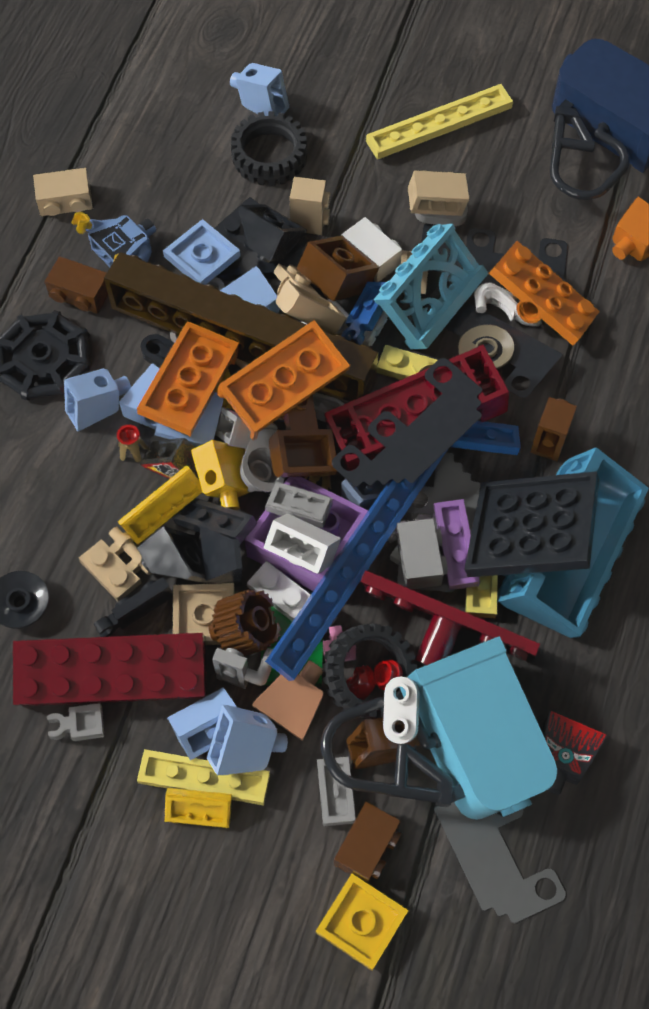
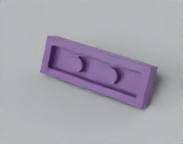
M464 499L434 503L437 529L440 528L442 535V555L446 557L448 573L446 577L449 590L479 586V577H467L464 570L471 537Z

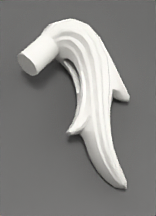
M484 283L474 291L476 312L478 313L486 312V304H493L501 308L508 315L510 321L514 319L523 325L532 327L542 324L541 320L537 323L523 321L517 313L518 303L515 301L517 297L495 284Z

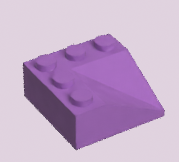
M288 477L284 484L333 498V504L324 527L320 529L341 538L334 557L335 560L368 510L302 477ZM265 510L257 521L256 526L245 538L247 557L262 565L266 561L292 581L314 591L329 567L317 574L264 549L273 520L281 517Z

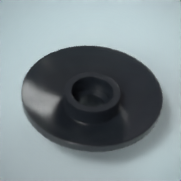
M14 571L0 578V625L7 628L20 629L37 622L44 615L49 603V592L43 580L28 571ZM19 600L26 601L23 606L16 607V603Z

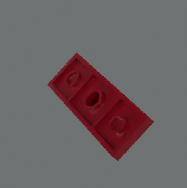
M365 570L360 581L366 587L365 592L372 597L385 601L387 596L394 599V604L398 608L410 613L415 608L433 616L415 658V661L424 665H429L450 656L461 628L481 636V643L500 636L504 646L510 649L509 654L523 661H526L528 657L534 659L540 643Z

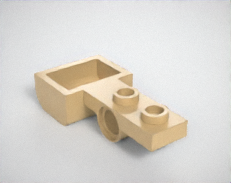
M278 263L273 272L281 281L276 299L278 307L284 313L306 324L315 320L324 332L332 335L336 334L346 319L345 315L332 302L322 298L310 285L312 281L302 275L296 269L297 267L291 264L285 267Z

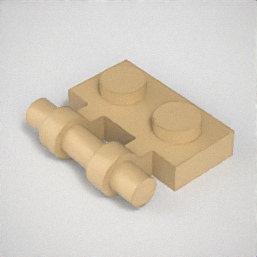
M114 527L109 532V535L115 541L110 547L101 539L81 555L79 560L119 602L141 584L140 578L136 575L139 570L143 569L147 575L151 573L142 565V556L137 546L133 543V539L127 532L123 533L118 527ZM124 551L132 558L127 565L118 557Z

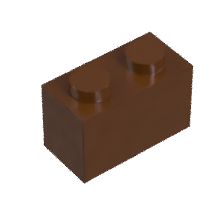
M60 256L44 281L49 297L59 303L66 302L82 311L89 310L98 314L108 296L104 280L107 272Z
M548 398L530 453L556 462L558 461L577 407L576 405L570 404L564 399Z
M365 802L334 858V866L349 875L354 874L368 884L372 877L378 880L387 863L382 860L388 848L394 850L402 835L398 831L400 820Z

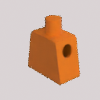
M639 196L618 222L612 238L616 244L612 248V252L620 260L625 259L629 254L638 261H643L649 257V204Z

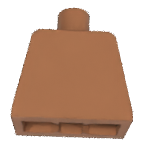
M309 660L295 680L288 681L280 674L252 704L253 708L267 715L269 719L303 741L324 696V692L314 686L324 671Z

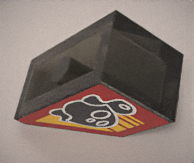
M186 438L153 441L139 463L142 467L168 479L172 478L187 465L198 478L191 452L196 447Z

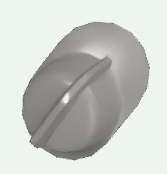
M263 429L258 433L256 440L250 439L240 466V476L245 485L248 486V492H272L276 481L283 483L285 477H276L274 475L271 462L269 438L277 430Z

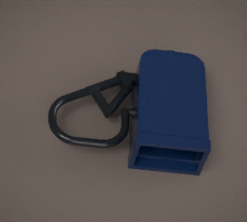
M603 39L588 40L573 54L570 53L565 58L559 70L552 102L555 127L550 177L553 184L561 192L579 200H592L606 194L625 174L629 163L642 173L649 167V65ZM565 123L575 128L581 140L564 138ZM595 142L620 157L619 167L600 187L594 190L583 191L575 189L566 184L559 175L562 148L593 152Z

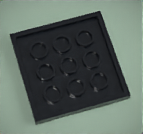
M597 471L481 483L464 568L467 577L590 569L600 480Z

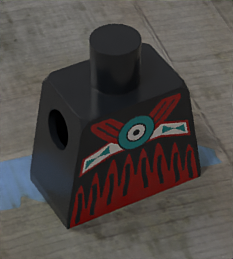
M550 711L544 721L542 733L554 757L557 777L547 791L560 795L565 781L578 785L606 740L607 735Z

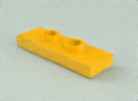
M186 465L121 518L118 523L134 542L139 545L202 493L199 479Z

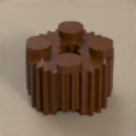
M245 590L218 600L215 605L216 608L213 609L215 613L212 615L214 621L209 626L211 639L221 643V648H225V651L227 648H232L241 652L244 656L267 650L271 647L272 643L279 641L278 637L281 636L279 632L282 630L279 623L274 621L276 617L273 616L274 611L271 610V607L274 606L273 599L269 598V594H265L264 590L259 592Z

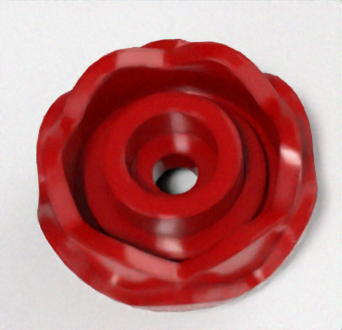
M367 665L356 667L353 677L346 680L349 690L362 700L370 695L376 685L373 670Z

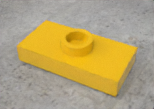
M167 788L165 795V822L229 828L232 794Z

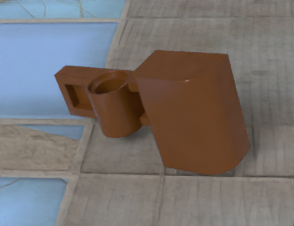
M312 395L281 416L280 419L285 420L286 430H277L269 438L272 468L276 477L333 476L338 472L332 466V460L336 456L332 429H318Z

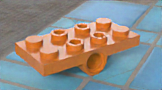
M518 241L514 243L489 272L494 279L520 300L517 304V313L523 321L537 323L542 319L571 345H574L581 338L600 312L589 300L581 296L569 283L560 278L548 265L544 264Z

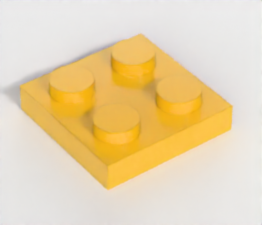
M351 874L318 926L316 933L373 971L408 910L354 874Z

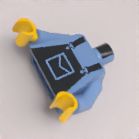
M76 212L71 223L77 225L76 231L79 234H84L85 231L88 232L92 250L109 267H111L120 252L127 255H136L143 261L148 262L152 252L148 237L156 232V228L150 219L147 218L136 225L125 215L116 219L95 220L90 219L83 212Z

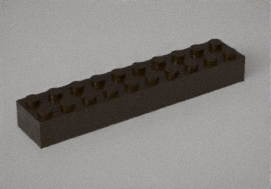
M120 252L104 277L112 309L177 335L180 334L187 321L239 342L237 359L249 364L306 326V324L296 321L289 315L278 314L269 310L264 305H255L243 300L238 295H230L219 291L210 284H201L192 280L187 275H178L168 271L161 265L145 262L136 255H127ZM324 332L348 362L350 368L320 389L319 392L347 403L370 394L376 383L378 352H375L366 345H358L347 341L341 335H332Z

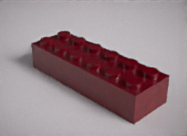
M203 633L13 641V705L35 706L205 698L207 696L206 640Z

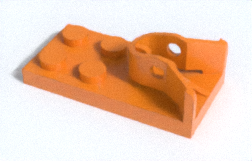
M313 320L220 383L217 394L220 398H226L251 431L250 438L254 441L258 438V433L348 371L350 365L316 321Z
M187 321L139 403L137 414L191 437L229 365H235L239 342Z

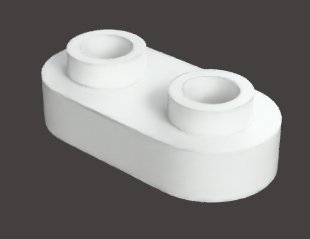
M395 677L385 687L383 729L390 741L398 744L408 743L415 738L418 732L419 688L408 677ZM399 687H403L406 691V696L401 700L396 697V690ZM398 720L405 724V729L402 733L396 732L394 728Z

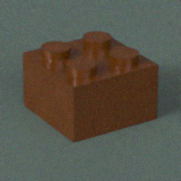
M342 235L308 242L296 269L312 281L311 284L319 288L326 298L338 301L361 295L367 282H373L380 267Z

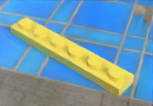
M502 84L369 133L366 135V143L378 160L512 108L513 100Z

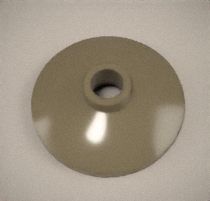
M476 326L468 330L461 337L459 355L484 343H489L494 346V350L488 354L490 358L494 357L498 351V345L495 340L483 338L476 345L472 343L479 337L489 336L497 339L503 347L502 355L493 362L496 369L505 366L513 357V338L506 330L498 326Z

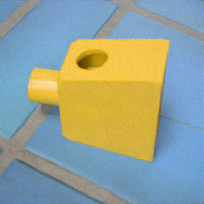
M211 440L192 449L191 452L202 492L206 496L220 498L221 506L239 510L238 497L249 493L247 491L248 486L245 485L240 476V466L246 449L230 446L227 443Z

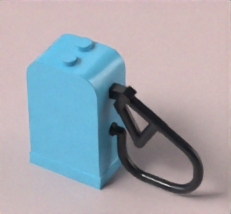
M500 636L416 669L408 676L419 688V725L416 736L423 749H430L437 766L409 744L402 743L397 744L394 783L353 778L339 767L332 748L336 731L346 722L384 708V697L372 699L337 714L329 721L322 734L321 753L324 763L331 776L341 785L357 791L436 803L435 806L447 808L451 806V803L455 802V805L463 815L476 820L486 818L499 811L505 817L532 805L530 798L549 789L557 777L554 757L510 664ZM399 687L403 697H405V689L403 687ZM409 762L437 782V789L407 785Z

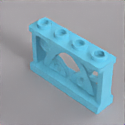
M452 223L433 226L427 232L428 236L425 240L413 248L411 251L412 255L408 260L396 268V274L392 279L380 287V293L374 299L376 304L382 307L406 340L404 342L410 349H427L488 275L485 267L477 263L460 239ZM444 242L450 249L448 262H446L448 256L447 249L443 248L441 255L438 252V249ZM456 259L458 260V262L460 263V265L463 267V270H462L460 267L454 265L455 262H456ZM435 270L442 272L439 280L441 294L439 300L435 298L421 299V281L424 271ZM447 281H451L452 284L447 288ZM402 292H404L405 297L400 302L410 304V308L407 310H402L396 303V299ZM426 304H430L431 309L428 313L427 308H422ZM412 314V318L416 327H414V325L411 323L407 316Z

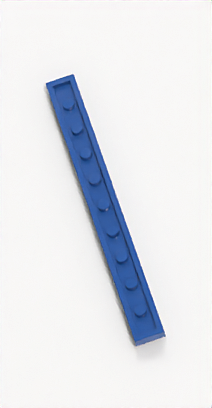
M447 450L413 483H410L407 479H403L400 483L390 479L265 661L288 681L295 680L361 581L365 570L369 569L397 527V523L401 521Z

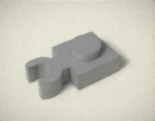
M101 703L69 707L68 717L58 713H52L47 716L49 723H60L58 730L48 732V736L52 740L62 739L67 733H71L72 741L104 737Z

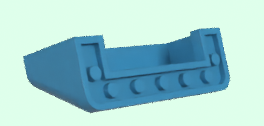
M598 448L569 458L563 463L556 474L564 475L594 471L598 473L600 480L590 569L509 574L505 576L497 592V601L506 608L569 638L581 636L587 629L588 618L600 601L599 595L612 575L611 569L614 562L623 551L622 545L627 535L634 528L633 521L638 511L644 506V498L649 489Z

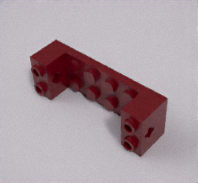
M484 345L448 359L482 388V392L477 396L481 401V404L477 407V410L482 414L480 418L481 423L508 412L509 391ZM440 366L434 370L433 377L437 382L445 383L452 378V371L446 366ZM429 368L324 413L327 429H332L337 452H341L348 445H354L372 461L376 454L385 449L368 432V426L382 412L388 411L408 427L443 394L426 380L425 372ZM388 419L381 420L376 427L378 434L384 437L391 436L396 429L394 422ZM347 453L341 458L347 471L355 470L359 466L360 460L353 453Z

